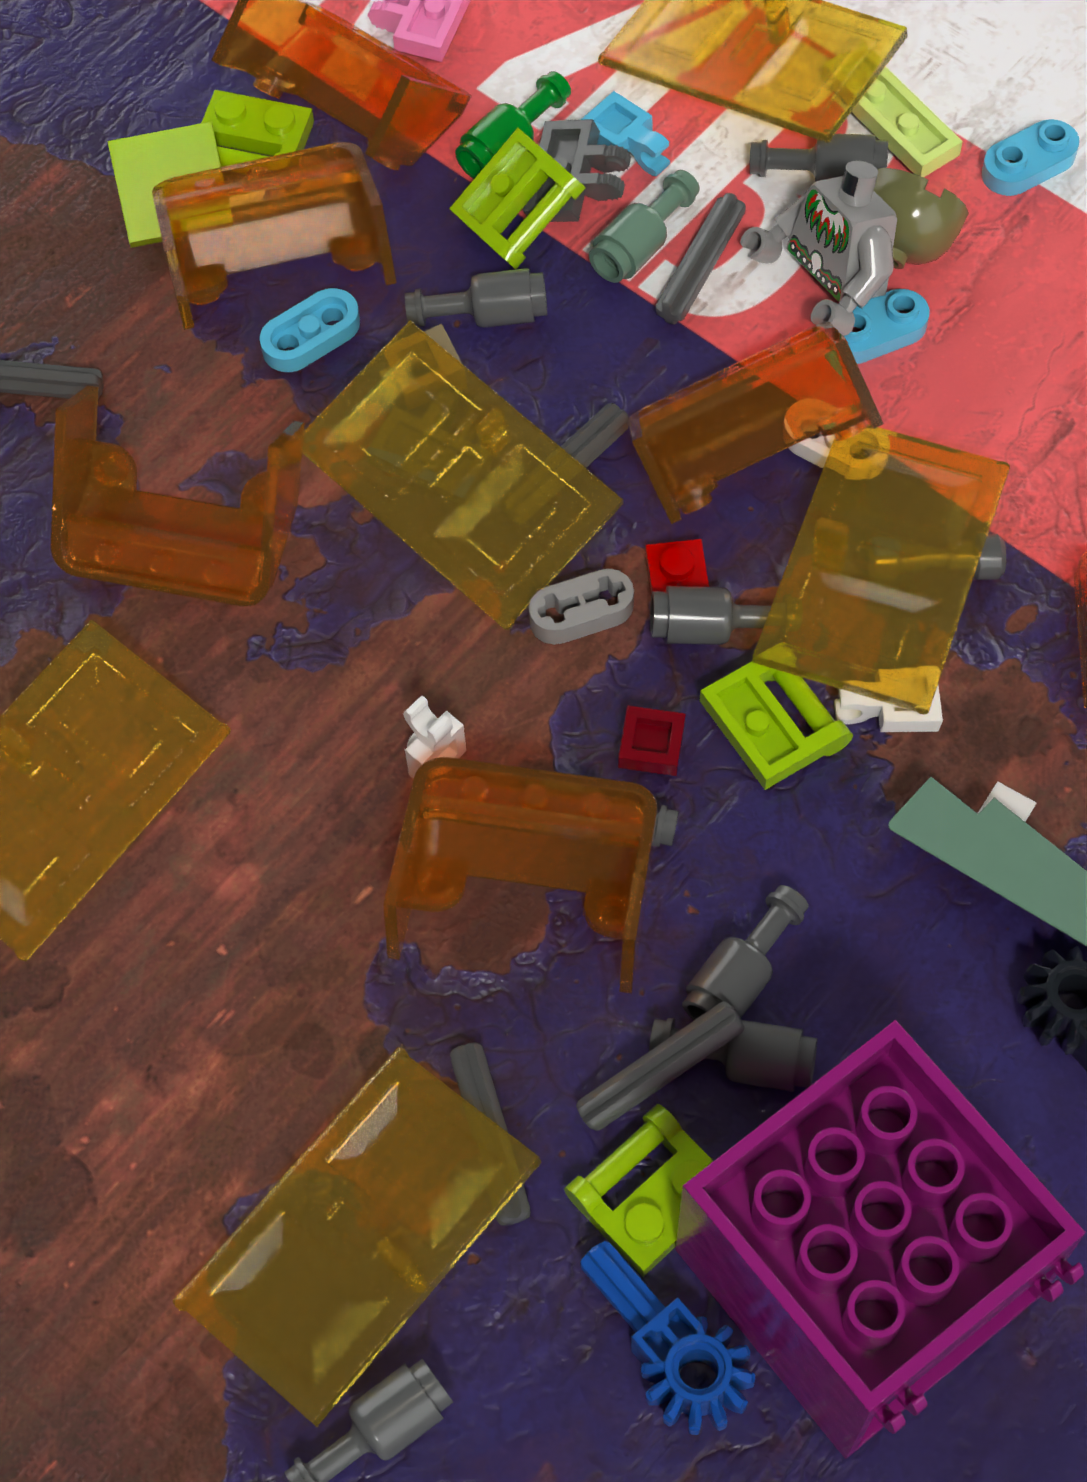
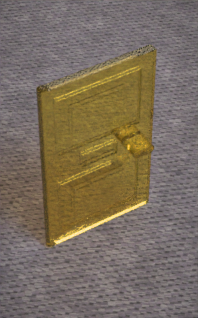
M645 0L606 49L600 53L598 63L829 143L907 39L908 34L907 27L823 0Z
M409 321L306 430L293 441L294 447L505 630L510 629L514 625L515 620L530 605L531 598L539 590L549 585L624 504L621 497L412 321Z
M842 417L753 654V663L916 711L922 715L928 714L1010 470V465L1004 461H997Z
M92 619L0 716V940L15 952L18 959L24 962L35 953L231 733V729L227 724L218 721Z
M397 1047L174 1298L173 1304L178 1310L189 1313L317 1427L542 1162L534 1152L410 1058L405 1049Z

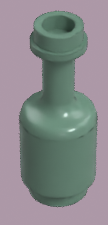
M677 170L674 174L668 175L663 181L664 192L650 206L642 203H633L627 206L594 239L593 249L589 253V260L594 270L602 278L613 283H618L622 279L632 278L664 245L667 238V228L664 221L678 206L689 207L695 201L700 191L699 184L692 174L685 170Z

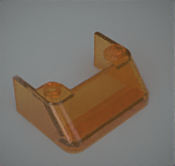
M238 0L212 58V61L218 65L245 71L256 77L253 86L270 96L280 99L283 92L297 95L367 137L366 143L368 147L365 152L366 155L382 165L399 171L401 165L413 166L463 115L471 99V94L333 12L304 0Z
M348 142L332 143L177 176L160 182L152 190L164 251L184 330L195 327L189 303L204 305L217 300L220 297V293L228 287L227 275L330 252L332 260L336 264L344 266L351 271L364 270L378 262L386 285L397 283L383 205L362 150L356 144Z
M830 322L821 323L801 331L645 406L628 418L632 443L671 524L682 520L679 508L683 514H687L709 504L713 500L710 492L718 487L719 480L820 433L821 436L834 435L836 441H842L867 428L865 420L873 429L884 424L846 338Z
M87 385L56 409L51 553L56 564L63 571L76 577L237 606L255 605L268 594L274 585L298 506L304 422L293 421L269 445L267 471L254 475L245 484L241 493L240 508L138 491L137 467L130 453L119 445L96 441L98 387Z
M440 757L427 761L419 767L414 776L383 904L387 957L400 960L411 909L440 912L452 908L463 897L468 876L585 892L584 917L590 928L600 935L623 939L619 992L632 994L656 827L657 803L655 797L642 785L632 782L450 757Z

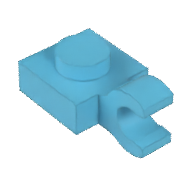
M615 91L581 119L594 120L600 130L597 145L606 144L610 146L612 144L628 149V152L633 154L637 163L648 174L657 176L670 165V160L661 155L669 147V141L662 134L652 131V115Z

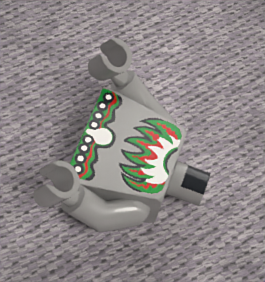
M864 161L848 162L844 175L841 177L814 182L806 193L774 219L777 225L770 231L759 227H752L745 231L740 241L741 245L748 249L754 250L759 248L751 255V259L768 264L778 260L782 252V240L786 237L789 238L786 249L839 302L837 304L828 299L822 300L817 303L811 313L812 323L822 327L824 332L835 337L846 336L852 331L855 324L853 310L857 306L862 309L871 298L886 295L888 280L894 269L893 245L897 225L896 213L874 192L878 170L872 164Z

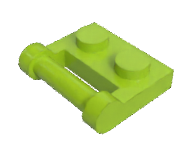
M214 90L201 123H212L216 145H219L217 150L221 168L269 177L271 183L288 187L292 182L313 127L314 117L312 108Z
M517 128L449 209L506 262L517 269L526 258L523 254L567 201L571 197L576 200L586 187L521 129ZM550 177L556 183L511 236L506 239L501 233Z
M786 646L772 649L700 690L701 704L764 790L819 758L831 756L839 752L853 738V734L842 720L835 721L796 670L794 666L797 661ZM776 681L815 733L805 738L766 686L765 682Z
M656 1104L642 1117L645 1124L587 1177L583 1178L578 1175L564 1188L567 1197L642 1277L676 1247L683 1185L713 1162L681 1128L674 1116L660 1104ZM662 1143L673 1156L612 1211L601 1197Z

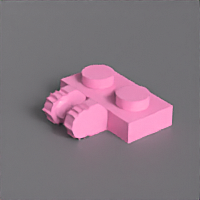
M378 0L373 2L367 16L376 28L379 27L381 30L386 29L388 32L394 33V50L442 62L471 0H383V2Z

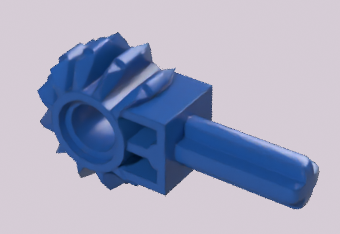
M604 1241L591 1248L580 1261V1267L635 1331V1334L631 1336V1352L642 1363L641 1377L650 1382L657 1383L646 1391L645 1399L648 1405H660L670 1401L663 1414V1423L667 1426H672L678 1421L681 1414L685 1413L689 1415L688 1431L691 1435H698L700 1433L702 1416L705 1415L709 1416L712 1425L718 1431L725 1429L728 1421L723 1406L735 1413H744L748 1401L738 1390L754 1387L755 1374L747 1369L738 1368L750 1358L748 1346L738 1345L726 1349L731 1341L733 1329L728 1325H724L719 1328L714 1338L708 1336L707 1318L703 1316L695 1318L678 1297L665 1307L611 1243ZM692 1362L705 1363L715 1372L716 1380L708 1388H691L680 1378L679 1373L682 1368Z

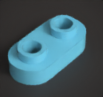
M1049 119L1040 121L996 143L985 154L982 167L984 184L997 194L1014 196L1068 170L1073 165L1079 147L1078 133L1072 126L1063 121ZM1007 160H1012L1016 163H1010Z
M328 288L318 291L266 323L260 333V345L265 362L277 371L294 372L303 369L355 336L360 327L357 301L347 291ZM330 321H339L334 325H327ZM289 347L295 348V349H292V350L283 351L284 349L289 348Z
M895 289L886 292L884 296L871 298L862 309L857 306L853 310L855 317L854 327L861 329V331H851L843 337H835L826 333V348L831 356L840 362L861 364L919 341L926 332L930 314L928 303L920 294L908 289Z

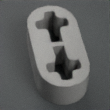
M602 569L539 590L530 601L529 621L531 631L542 642L555 645L624 623L632 614L634 607L633 583L626 574L619 570ZM608 590L612 597H618V603L609 606L605 599H599V593ZM555 607L559 614H564V621L554 623L550 616H546V610Z

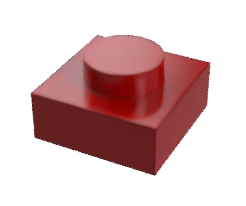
M702 539L645 545V559L651 594L652 591L665 592L667 586L709 587Z

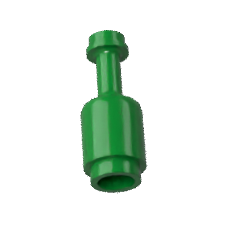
M551 71L547 75H542L536 81L537 91L518 108L508 103L498 104L461 137L460 145L456 148L455 154L458 163L470 177L475 179L517 128L534 140V131L531 124L550 106L561 108L566 103V99L571 95L570 85L561 74Z

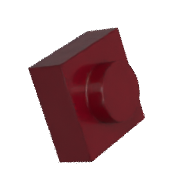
M627 705L618 757V768L677 776L686 714Z

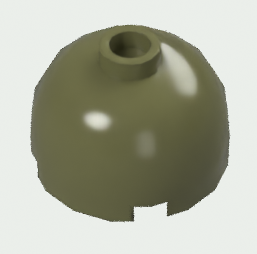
M877 169L878 175L874 192L895 211L897 217L893 245L894 268L903 269L906 263L921 265L938 260L950 249L959 235L969 214L966 205L955 194L945 188L940 198L925 190L929 180L924 177L899 169Z

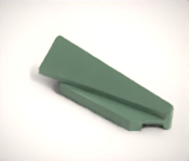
M930 777L889 821L888 827L894 833L1087 946V871L996 798H993L977 814L934 778Z

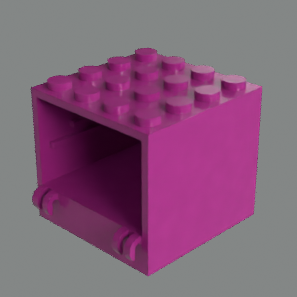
M894 1020L683 1185L676 1251L837 1450L847 1459L884 1427L892 1434H895L905 1426L906 1421L902 1414L904 1410L909 1411L914 1416L923 1411L928 1406L923 1394L1037 1299L1042 1297L1048 1302H1053L1063 1294V1287L1059 1280L1052 1284L1057 1275L1070 1285H1073L1082 1278L1084 1270L1081 1263L1078 1262L1072 1266L1067 1260L1086 1232L905 1029Z

